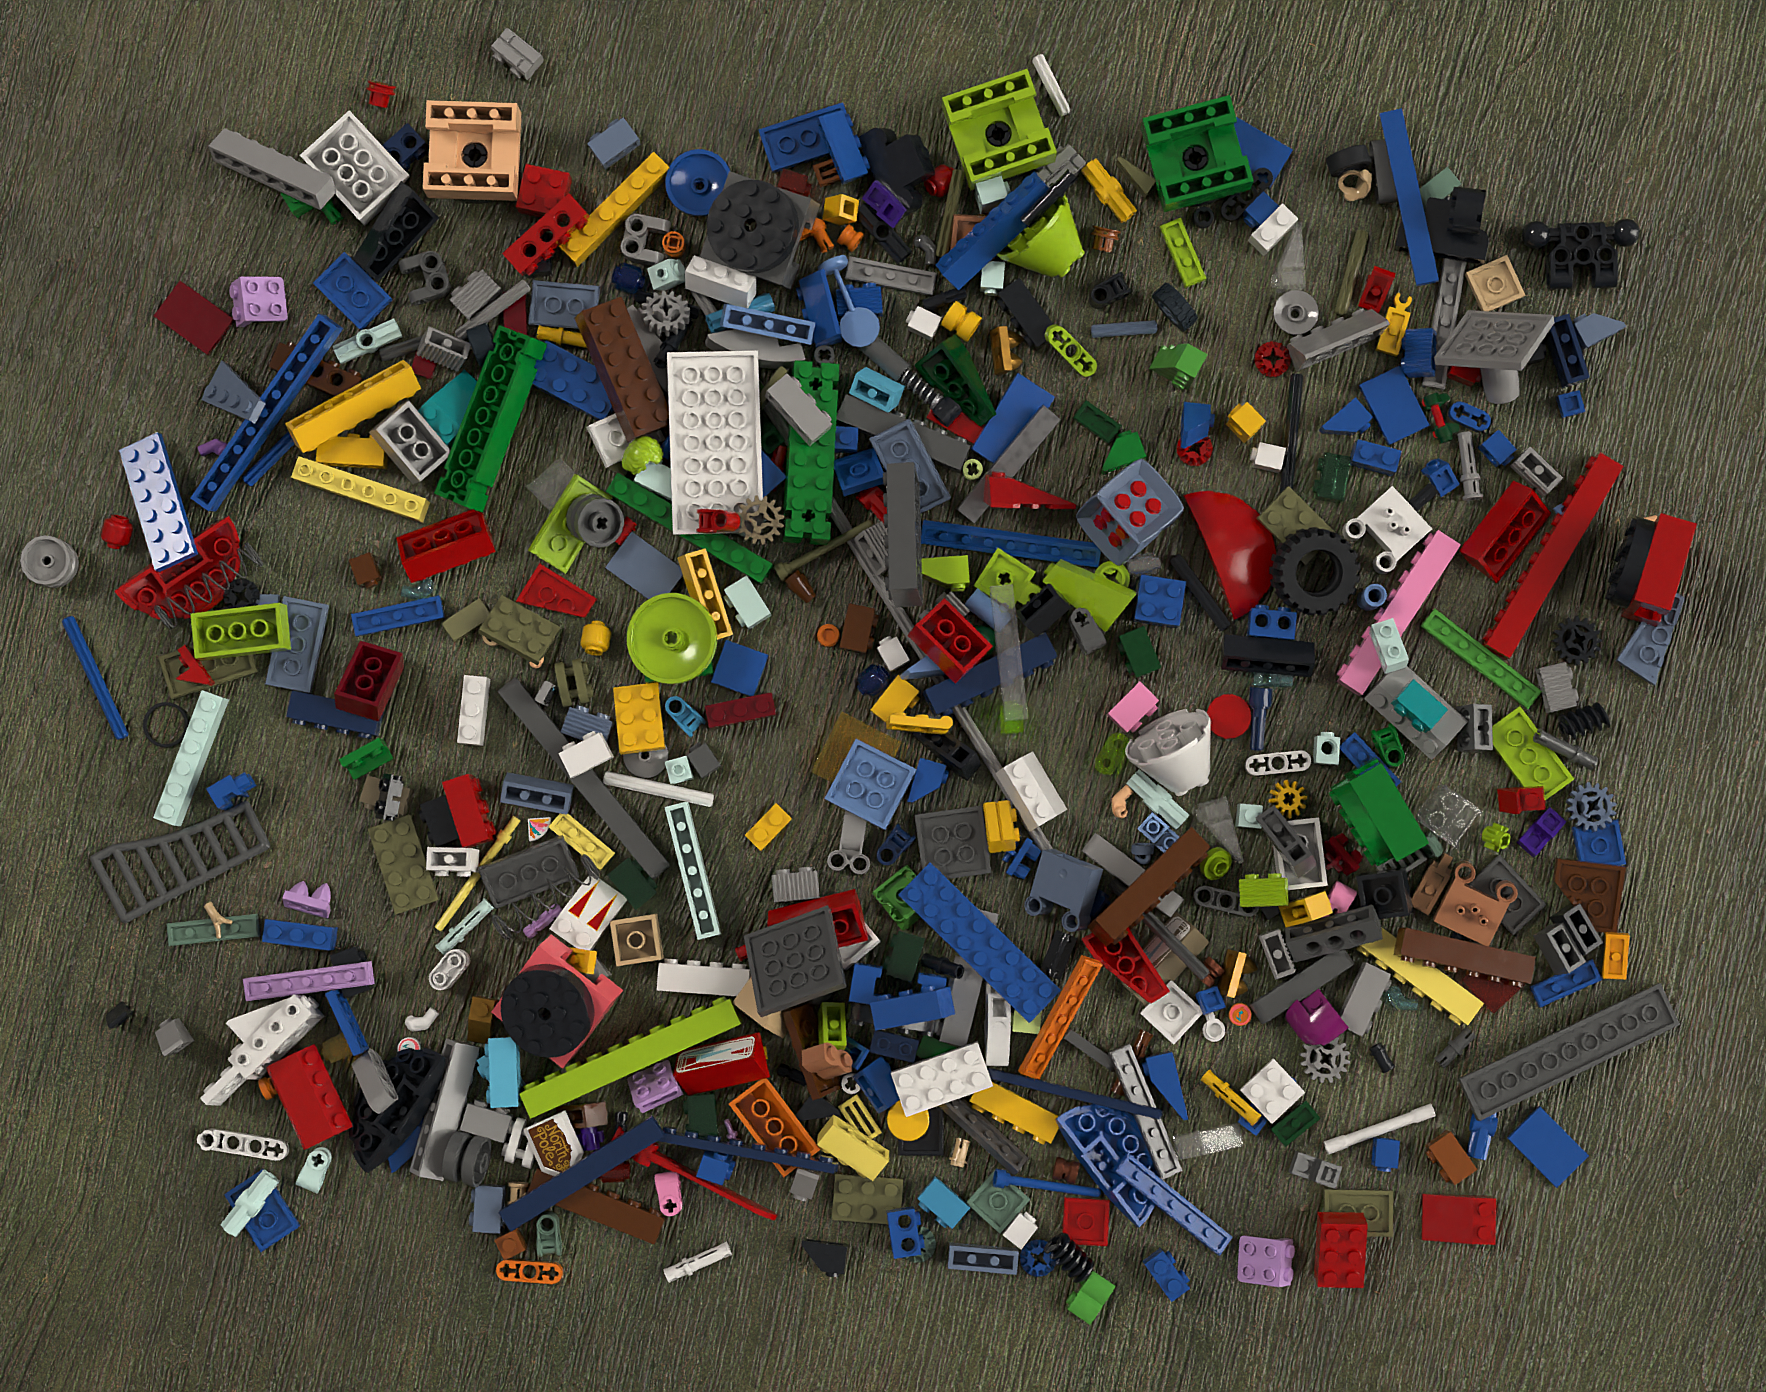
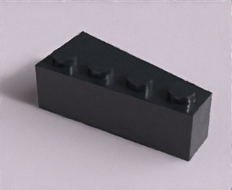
M401 181L354 255L353 260L378 282L427 232L439 217L410 187Z

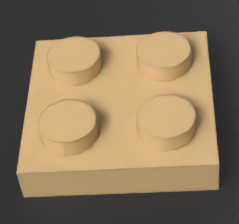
M1508 255L1465 273L1481 311H1493L1525 296Z

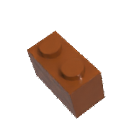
M1446 1130L1425 1144L1428 1150L1425 1154L1433 1164H1438L1441 1169L1439 1174L1446 1183L1450 1182L1456 1185L1477 1170L1451 1131Z

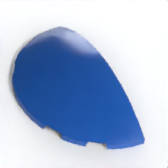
M1097 1104L1077 1106L1062 1113L1055 1120L1081 1165L1113 1204L1133 1224L1140 1227L1150 1216L1155 1205L1113 1172L1125 1153H1129L1158 1176L1134 1116L1126 1111Z

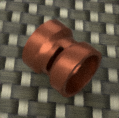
M1208 956L1204 960L1203 965L1210 973L1201 981L1210 988L1214 984L1215 978L1220 977L1225 971Z
M1057 1156L1052 1179L1060 1180L1062 1178L1067 1183L1075 1184L1080 1162L1073 1160L1067 1162L1064 1158Z

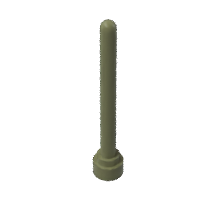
M867 520L830 540L827 545H821L790 563L780 562L774 568L783 582L797 568L855 538L863 530L874 524L871 520Z

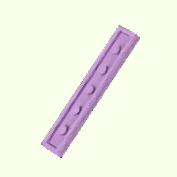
M372 961L243 979L246 1001L375 984Z

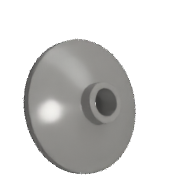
M1288 291L1279 297L1274 306L1275 322L1281 330L1288 334H1304L1311 330L1317 322L1319 314L1317 303L1311 295L1304 291ZM1297 311L1299 313V317H1292L1291 312Z
M665 745V749L648 751L649 757L647 759L641 758L642 752L623 754L625 766L635 776L641 778L654 777L666 767L665 761H668L667 746Z

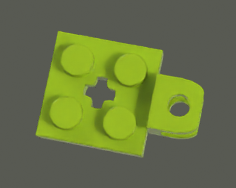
M997 548L974 584L976 588L1011 610L1017 601L1024 605L1030 601V593L1037 595L1040 590H1043L1031 582L1036 571L1000 548ZM1007 572L1010 574L1009 579L1011 582L1002 585L999 575H1004Z

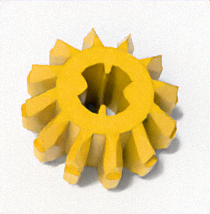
M1284 780L1283 787L1281 784L1276 783L1275 787L1278 792L1270 790L1269 793L1275 796V798L1268 799V803L1275 802V807L1280 809L1279 812L1282 816L1286 811L1288 819L1292 818V811L1296 816L1300 815L1297 807L1301 809L1306 808V805L1301 803L1300 800H1306L1307 796H1300L1299 794L1304 791V788L1301 787L1295 790L1297 787L1296 781L1290 787L1288 780ZM1285 793L1286 796H1292V799L1290 800V802L1292 803L1291 805H1289V803L1284 804L1283 800L1285 799Z

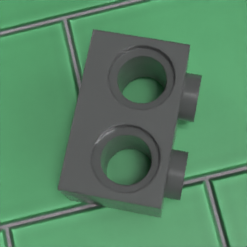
M1469 704L1456 707L1457 712L1468 721L1457 733L1458 752L1478 753L1493 750L1492 705Z

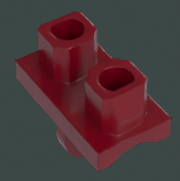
M1343 833L1335 837L1332 836L1324 841L1322 845L1326 852L1324 857L1328 861L1325 865L1326 870L1333 867L1338 873L1342 871L1348 876L1360 868L1359 863L1363 856L1356 849L1350 853L1344 849V846L1349 841Z

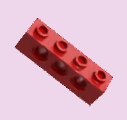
M568 193L502 254L522 276L526 274L531 275L538 268L537 264L542 259H549L555 253L553 249L559 244L564 245L572 237L570 234L576 229H582L588 223L587 219L590 216L572 195ZM563 216L570 218V222L566 227L559 225V220ZM551 231L553 233L552 240L544 242L542 239L543 234ZM530 246L536 247V254L533 257L526 256V250Z

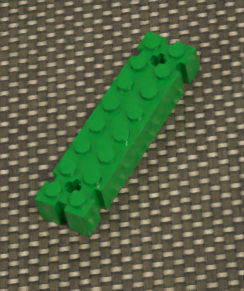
M500 325L493 339V342L496 343L494 351L489 350L446 461L444 469H447L445 478L440 477L434 493L482 513L489 497L485 493L488 486L493 487L538 369L534 368L537 360H542L547 344Z
M795 360L792 366L791 377H795L800 382L801 389L805 394L809 393L815 399L816 406L820 411L824 410L830 416L832 426L827 433L809 446L789 424L784 516H789V519H785L783 523L782 542L800 543L802 538H809V544L827 545L830 541L831 522H825V519H829L832 511L838 390H832V388H836L839 381V364L821 363L820 367L816 368L812 367L813 362ZM812 384L816 385V387H818V389H817V390H813V389H812L813 386L811 387V385H812ZM805 515L810 516V517H809V518H811L810 522H805V520H806V518H804Z

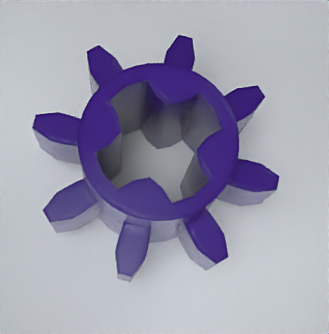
M597 1126L580 1128L581 1134H577L580 1144L583 1145V1151L599 1149L600 1142L605 1141L603 1130L598 1131Z

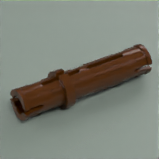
M1143 1029L1139 1030L1140 1032L1132 1046L1138 1064L1142 1058H1145V1050L1153 1037V1034ZM1117 1077L1110 1090L1124 1097V1091Z

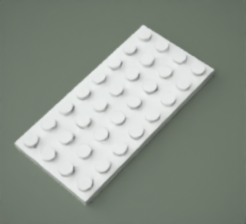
M758 351L667 352L673 535L738 533L741 526L733 532L696 533V529L699 528L697 509H720L742 513L739 506L740 504L747 506V498L754 502L756 495H758L760 501L763 499ZM759 505L751 507L747 513L756 512ZM759 514L757 518H752L757 521V526L764 523L763 515ZM744 521L746 528L752 533V526L749 522Z

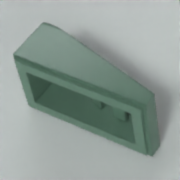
M1428 831L1424 835L1429 844L1421 849L1427 858H1437L1442 854L1443 848L1434 833Z

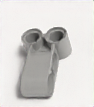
M845 810L839 850L831 852L827 858L829 868L833 871H842L847 865L857 875H863L869 870L870 861L867 856L862 854L866 820ZM841 855L844 858L843 865L834 867L831 864L832 857ZM858 858L864 859L867 864L866 868L862 871L856 870L853 866L854 861Z

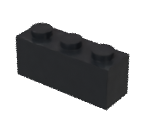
M1018 278L997 294L998 301L996 303L1002 312L1007 311L1011 316L1009 320L1016 330L1020 329L1024 334L1023 340L1029 348L1033 347L1037 351L1048 343L1045 339V331L1054 324L1022 280ZM1054 331L1052 333L1054 335L1053 339L1058 336L1059 332Z

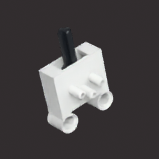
M1429 483L1407 502L1392 486L1360 516L1349 520L1343 526V536L1349 541H1356L1367 530L1386 551L1375 557L1373 568L1379 574H1387L1395 568L1397 561L1432 530L1417 512L1438 493V490ZM1349 525H1356L1359 528V534L1352 535L1349 532ZM1384 557L1389 560V568L1381 567L1379 563L1380 558Z

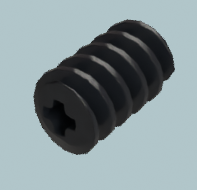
M1598 702L1593 703L1592 707L1589 705L1585 706L1584 711L1579 708L1576 709L1575 713L1572 711L1568 712L1567 717L1564 714L1558 717L1560 734L1567 743L1568 735L1573 740H1576L1577 732L1582 737H1585V729L1590 734H1593L1594 726L1599 731H1602V723L1607 728L1611 726L1606 711Z
M1066 1233L1054 1236L1043 1249L1046 1254L1050 1253L1049 1257L1052 1260L1056 1259V1265L1061 1266V1270L1067 1272L1069 1278L1074 1277V1283H1079L1086 1279L1093 1269V1260Z

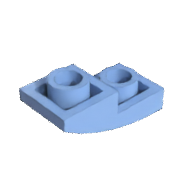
M1153 812L1137 828L1162 853L1179 838Z

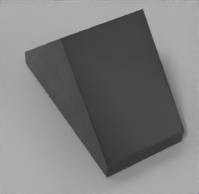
M810 1095L795 1116L799 1121L832 1117L833 1114L839 1116L840 1109L824 1097L812 1100Z

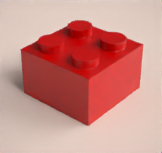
M525 164L516 203L518 212L542 218L570 192L572 183L570 174Z

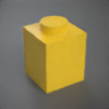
M844 194L825 198L822 220L839 226L856 222L859 200Z

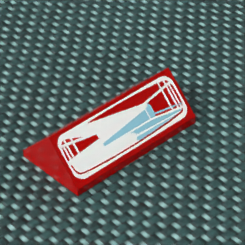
M760 1032L688 1048L678 1052L673 1074L674 1078L688 1095L769 1078L770 1074Z

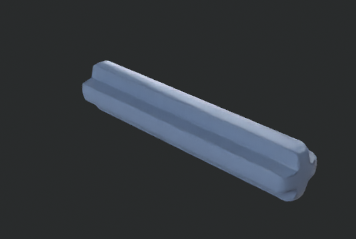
M1155 320L1091 326V336L1093 338L1153 334L1157 332Z

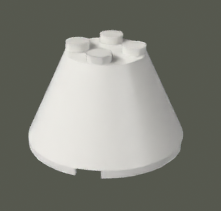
M1187 709L1164 715L1138 731L1140 735L1134 742L1130 739L1125 748V754L1131 763L1171 792H1175L1176 796H1182L1188 790L1196 786H1204L1209 782L1211 720L1204 710L1196 709V712L1188 713Z

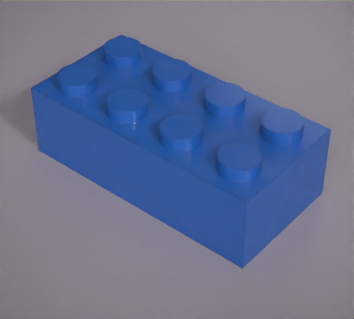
M546 340L547 347L542 360H537L534 366L538 370L532 387L597 421L613 415V407L595 366Z

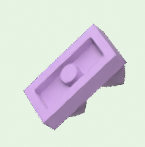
M302 881L294 885L290 891L285 890L282 898L284 907L327 919L331 911L329 905L331 892L327 883L321 885L311 897H308L307 885Z

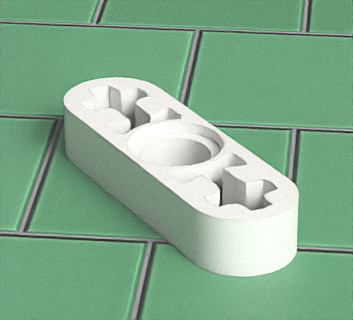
M1305 751L1253 755L1247 758L1244 766L1246 772L1252 776L1298 772L1309 768L1311 757ZM1286 755H1290V760L1297 759L1298 755H1301L1302 758H1306V763H1303L1302 767H1299L1297 763L1290 764L1292 769H1288L1289 761ZM1268 757L1267 767L1269 771H1265L1266 767H1259L1257 769L1258 772H1254V768L1249 767V764L1253 763V759H1256L1257 763H1264V758ZM1274 757H1281L1283 759L1284 766L1282 769L1276 770L1272 767L1271 762Z

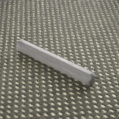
M521 280L455 331L456 336L462 340L467 339L466 330L483 323H488L530 291L528 283Z

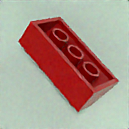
M1513 480L1472 535L1463 544L1459 552L1472 566L1493 582L1498 583L1550 516L1551 512L1533 489Z
M473 509L396 537L401 563L411 583L446 572L448 569L465 565L472 560L486 557L496 552L484 514Z
M855 889L768 911L767 926L769 927L828 905L832 912L839 948L868 941L862 907Z
M315 1044L265 1067L304 1150L353 1127Z

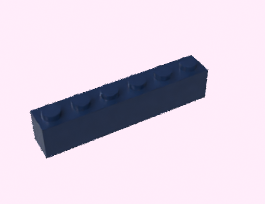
M1045 632L974 666L956 684L949 678L924 690L923 695L934 717L938 715L941 717L948 716L953 713L952 709L959 705L961 708H964L974 703L972 699L981 696L982 699L994 693L992 690L1001 686L1004 689L1014 684L1013 679L1021 676L1023 680L1033 675V670L1038 667L1044 670L1054 665L1053 660L1058 656Z

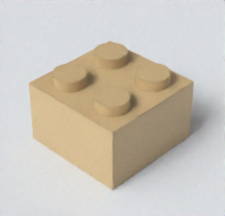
M658 914L610 921L616 966L664 959Z

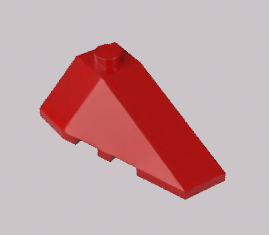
M992 471V475H985L983 502L990 507L1020 508V504H1023V507L1039 509L1041 505H1045V508L1076 509V504L1012 477L1005 476V472Z

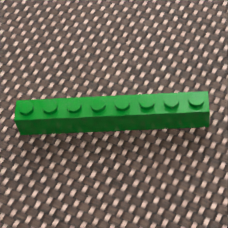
M617 472L606 493L673 533L672 504ZM723 534L676 535L700 550L706 548L707 554L744 576L747 575L749 579L761 586L773 569L772 563Z

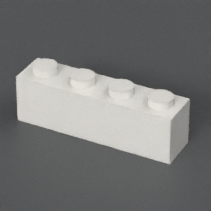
M664 959V963H659L657 990L737 996L750 979V969H746V964H732V968L723 967V963L710 962V966H701V961L687 960V964H678V959Z

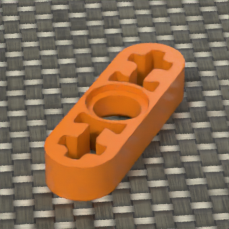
M507 1259L505 1261L502 1260L497 1265L496 1274L504 1281L555 1284L563 1277V1268L557 1262ZM509 1264V1268L517 1269V1264H521L519 1268L520 1277H516L517 1272H510L506 1276L505 1272L501 1271V1268ZM527 1265H532L536 1269V1275L532 1278L524 1275L523 1270ZM540 1266H544L542 1271H549L551 1267H555V1271L559 1275H556L554 1279H550L551 1276L549 1274H543V1279H539L541 1273Z

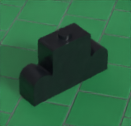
M873 128L859 136L861 148L868 160L875 181L878 180L906 208L907 211L901 219L917 211L922 205L923 198L921 193L914 189V187L935 175L934 168L929 159V151L923 145L920 136L906 134L897 139L895 132L888 128Z
M1444 197V199L1428 198L1425 217L1434 257L1484 265L1489 244L1488 234L1481 229L1479 235L1447 231L1452 197ZM1401 222L1398 229L1395 251L1409 253L1403 223Z

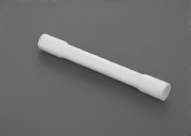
M1430 1103L1416 1108L1409 1113L1347 1135L1332 1138L1323 1143L1329 1155L1412 1123H1419L1433 1118L1436 1114Z

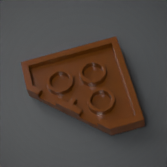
M1556 858L1553 881L1572 905L1581 904L1596 932L1617 933L1626 867L1623 865Z

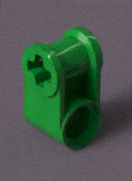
M1390 723L1388 727L1378 731L1371 730L1372 741L1383 763L1388 768H1396L1401 765L1405 759V753L1395 726ZM1389 752L1397 753L1399 758L1397 763L1389 761Z

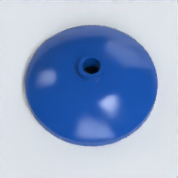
M703 149L687 151L679 155L671 163L667 171L665 185L668 197L673 205L683 213L692 216H706L709 214L714 200L723 191L730 169L719 155ZM697 184H703L704 188L702 190L696 189Z

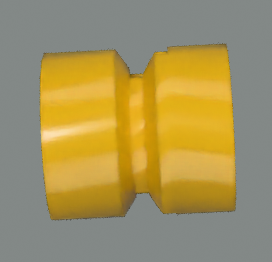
M955 301L943 318L941 325L949 331L956 330V335L968 342L983 318L973 311L968 313L967 307Z

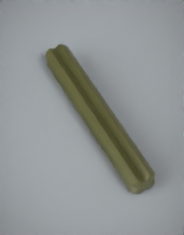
M954 169L952 173L936 250V256L942 257L949 252L953 214L957 213L965 175L963 170Z
M1357 230L1334 311L1337 315L1345 316L1347 314L1368 238L1367 231Z

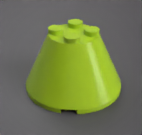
M1066 195L1063 198L1060 197L1031 228L1027 226L997 256L1002 260L1048 277L1065 276L1070 271L1069 266L1074 261L1079 260L1085 253L1082 249Z

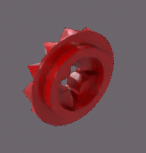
M1274 341L1263 343L1256 351L1255 365L1263 375L1277 377L1285 373L1289 368L1291 360L1289 349L1283 346L1282 343ZM1272 350L1275 353V357L1282 358L1275 362L1274 368H1272L1270 360L1263 359L1270 357Z
M1207 436L1194 443L1195 445L1203 443L1198 449V455L1195 451L1187 453L1191 446L1185 449L1181 448L1180 437L1177 443L1179 458L1190 466L1204 464L1212 454L1211 439Z

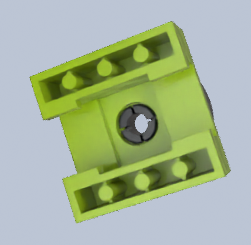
M1028 69L942 97V110L953 139L955 153L963 167L970 190L975 189L976 183L1002 176L1003 182L1013 181L1030 170L1051 164L1056 160L1057 151L1049 128H1044L1034 99L1036 91ZM1001 133L1004 138L1000 143V140L993 139L992 135Z

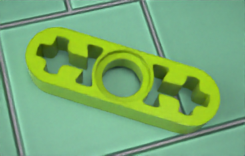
M1054 324L1046 329V341L1077 373L1085 377L1095 373L1097 363L1094 358L1063 327ZM1054 331L1059 332L1058 335L1064 340L1063 343L1055 338L1053 339L1054 335L1052 333ZM1073 344L1076 346V353L1068 357L1066 355V348ZM1079 358L1088 363V370L1083 369V365L1077 361Z

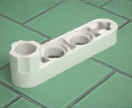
M216 1128L204 1130L197 1137V1143L205 1151L214 1150L269 1160H281L289 1153L288 1143L277 1138ZM210 1134L214 1138V1142L209 1145V1140H206V1136ZM222 1134H224L225 1136L222 1140V1147H220V1138H222ZM231 1136H235L239 1140V1146L236 1149L230 1148L227 1144L228 1138ZM252 1140L261 1142L262 1148L258 1153L250 1149ZM267 1141L270 1142L268 1147H276L280 1144V1148L284 1149V1152L279 1153L277 1156L276 1151L268 1150L267 1155L264 1154L267 1149Z

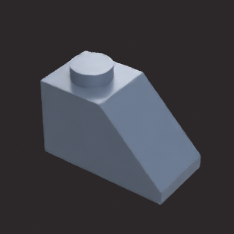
M1584 313L1573 319V327L1581 351L1620 332L1626 327L1624 322L1595 313L1586 316Z

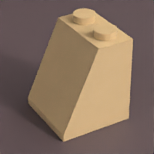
M750 977L732 1003L762 1027L784 1038L787 1028L784 1024L782 1013L792 1010L793 1006L760 1017L757 1012L753 984Z

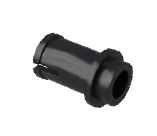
M1380 1042L1369 1048L1371 1052L1369 1055L1374 1057L1382 1070L1381 1072L1386 1073L1393 1069L1395 1065L1385 1050L1386 1046Z

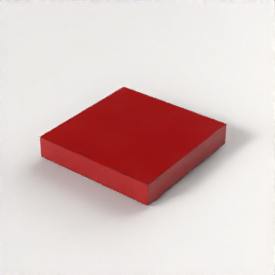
M1064 1197L1062 1233L1068 1234L1076 1245L1108 1246L1110 1200Z

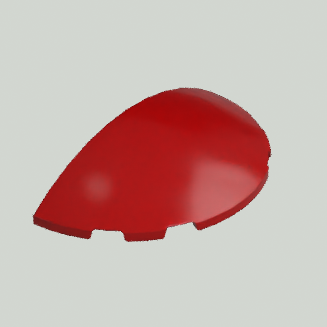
M1199 491L1183 495L1197 532L1202 538L1218 577L1217 581L1233 620L1240 618L1258 604L1271 585L1270 580L1273 577L1272 574H1269V567H1273L1272 554L1276 555L1272 534L1256 519L1260 514L1236 496L1213 491Z
M228 515L193 535L198 555L161 572L155 571L153 563H151L119 586L114 592L132 609L149 614L152 618L160 619L154 610L156 605L162 608L169 619L174 618L168 605L167 597L171 598L185 611L193 613L184 585L189 586L202 598L210 601V595L202 578V573L207 574L216 583L225 588L227 581L219 561H224L237 573L239 571L241 560L238 556L237 548H240V540L231 518ZM222 563L228 581L231 583L235 579L236 574ZM206 576L204 577L212 594L211 603L201 600L187 588L194 605V613L206 612L223 599L225 590L215 585ZM170 601L176 618H191V615L186 614Z

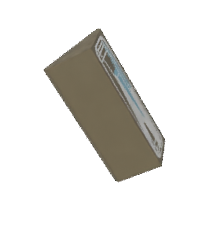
M1177 911L1164 924L1195 957L1210 943L1195 926ZM1156 934L1142 947L1165 984L1170 980L1174 981L1187 967ZM1116 976L1114 977L1145 1007L1149 1004Z

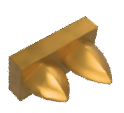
M999 326L991 330L990 339L995 375H1004L1017 369L1023 360L1010 352V349L1021 344L1023 337L1016 332L1007 330V326Z
M1228 949L1223 966L1225 972L1221 975L1218 984L1222 995L1235 998V996L1242 995L1248 991L1245 982L1240 978L1241 974H1250L1258 970L1253 960L1246 956L1247 954Z

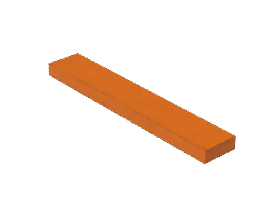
M1081 955L1018 1069L1021 1075L1040 1079L1103 966L1099 960Z

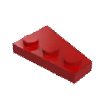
M539 563L516 602L586 618L596 603L597 598Z

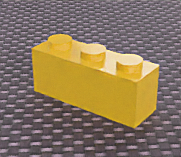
M337 434V437L333 440L325 441L317 446L316 462L327 466L387 469L388 455L371 435H369V438H360L361 435L347 434V437H338Z

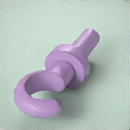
M725 1119L724 1123L728 1131L727 1139H737V1131L733 1130L730 1120Z

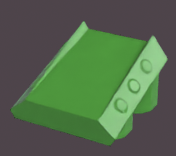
M905 865L873 891V895L901 930L909 929L912 924L921 918L898 896L916 877L908 865Z

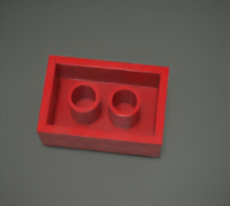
M945 598L924 616L907 635L955 684L993 647Z
M465 774L442 782L462 848H472L495 840L493 836L496 834L494 823L488 820L486 814L490 812L487 801L483 800L480 792L483 791L480 779H476L474 775Z
M1317 1213L1314 1277L1317 1287L1364 1288L1368 1227L1364 1213Z

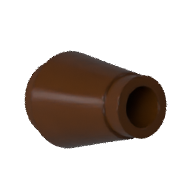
M796 570L789 578L784 580L787 583L786 587L804 600L805 603H808L816 596L804 572L801 573L799 570Z

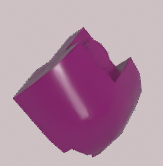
M1319 989L1302 1002H1299L1297 999L1287 1010L1285 1016L1286 1021L1297 1036L1305 1044L1310 1045L1322 1044L1324 1046L1349 1028Z

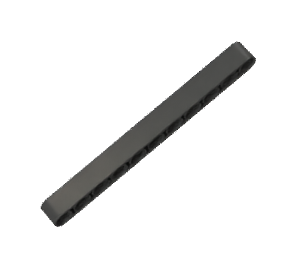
M514 677L500 688L498 693L647 874L654 880L671 866L668 860L592 769L574 778H570L558 754L563 751V746L570 743L569 740L561 733L559 728L521 682Z

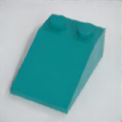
M463 370L430 397L418 410L449 448L453 446L477 383L466 370Z

